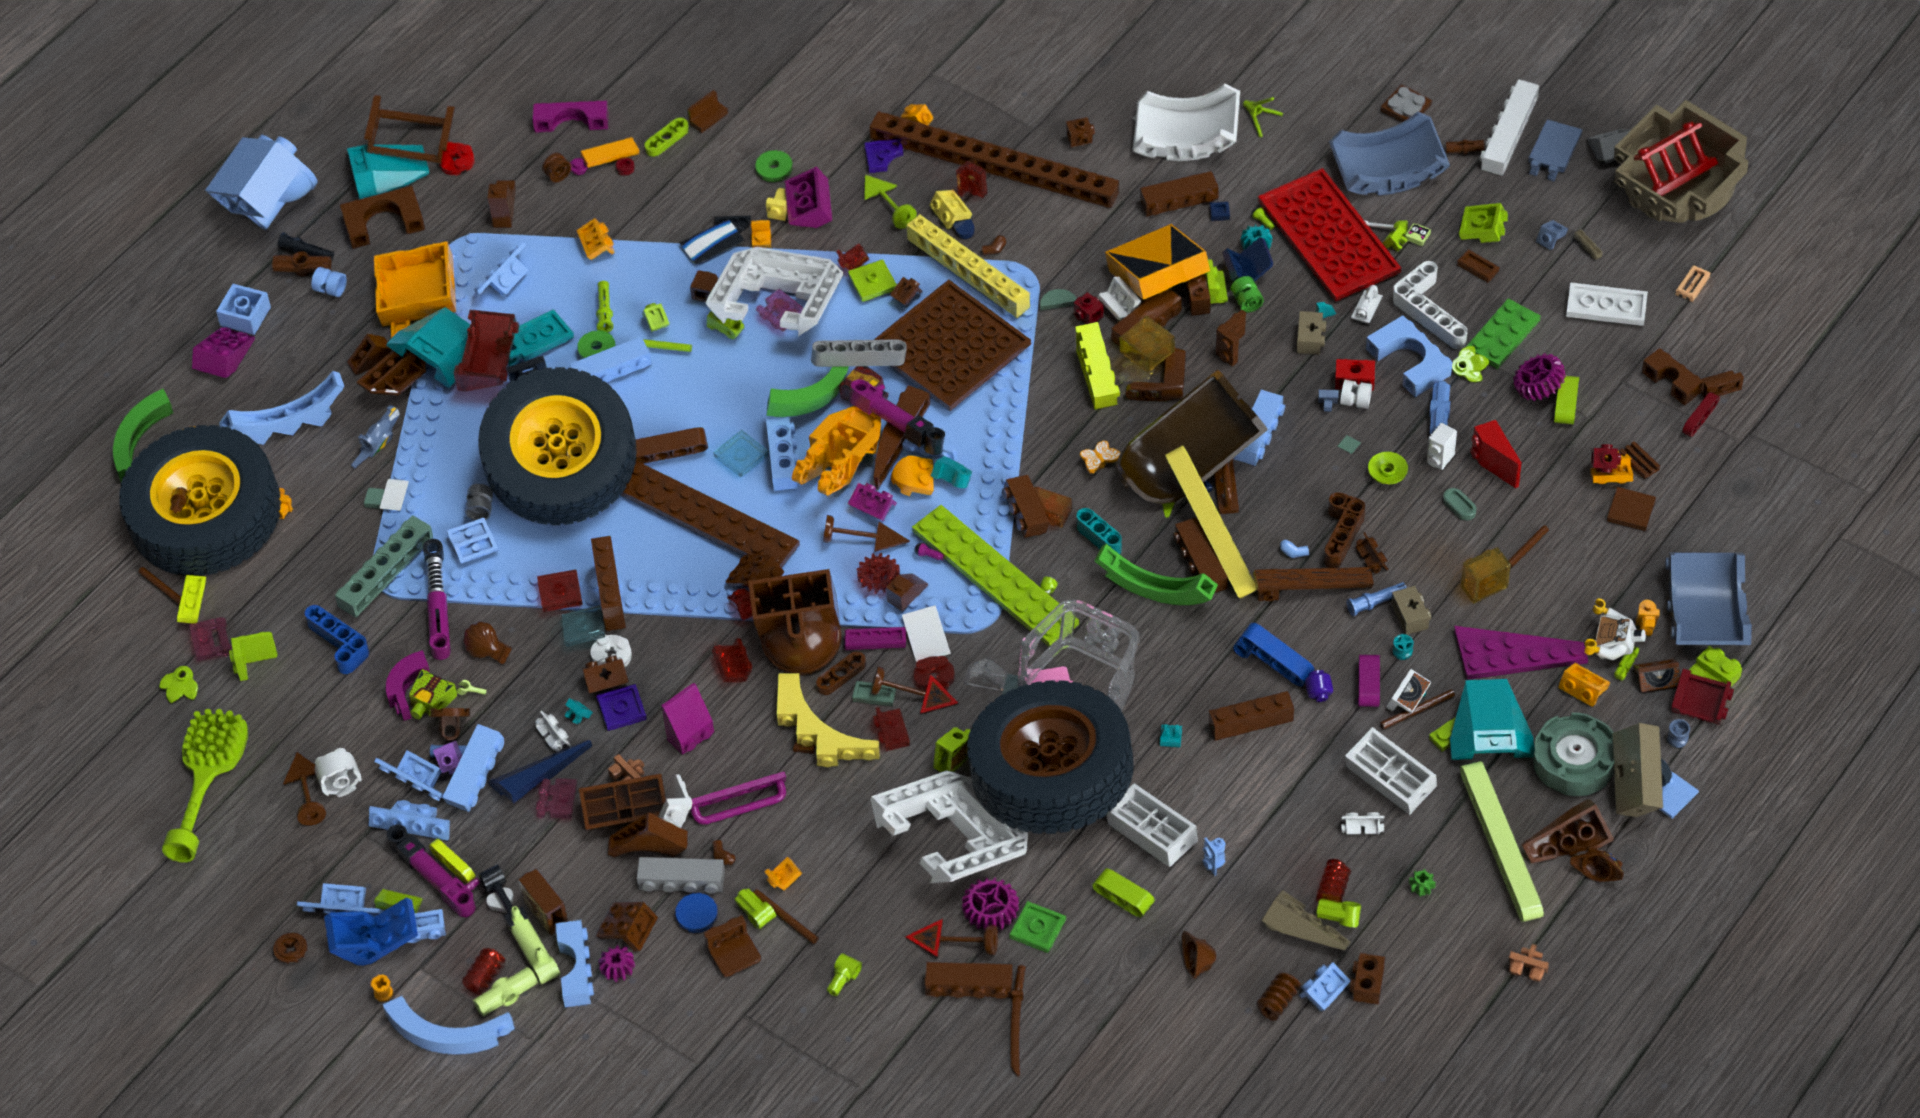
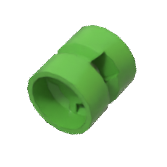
M1241 277L1232 284L1231 292L1240 308L1246 313L1253 312L1262 306L1264 298L1257 289L1252 277Z

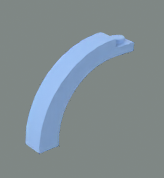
M403 996L383 1004L385 1015L389 1022L404 1038L421 1048L443 1054H469L484 1051L498 1046L497 1037L505 1036L512 1030H515L509 1012L473 1027L447 1028L432 1024L419 1017L407 1005Z

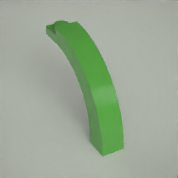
M849 366L832 367L822 380L805 388L793 390L771 388L767 401L766 416H799L824 407L841 391V385H844Z
M164 389L149 395L130 410L116 432L113 444V458L121 482L123 477H125L128 467H131L136 445L143 434L156 422L174 414Z
M1107 544L1101 547L1095 559V562L1107 571L1105 574L1107 578L1132 593L1161 603L1173 605L1205 603L1212 599L1218 586L1204 573L1188 578H1173L1149 572L1129 562Z

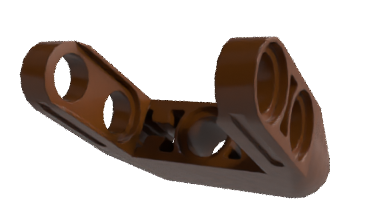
M1133 344L1129 347L1128 355L1132 360L1141 363L1165 364L1164 383L1133 382L1128 384L1125 392L1128 399L1169 401L1183 398L1186 350L1168 345Z

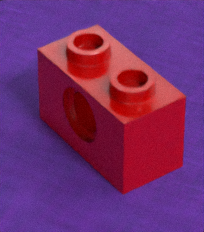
M1336 359L1335 390H1342L1344 380L1356 381L1357 385L1361 382L1372 384V391H1374L1375 361Z

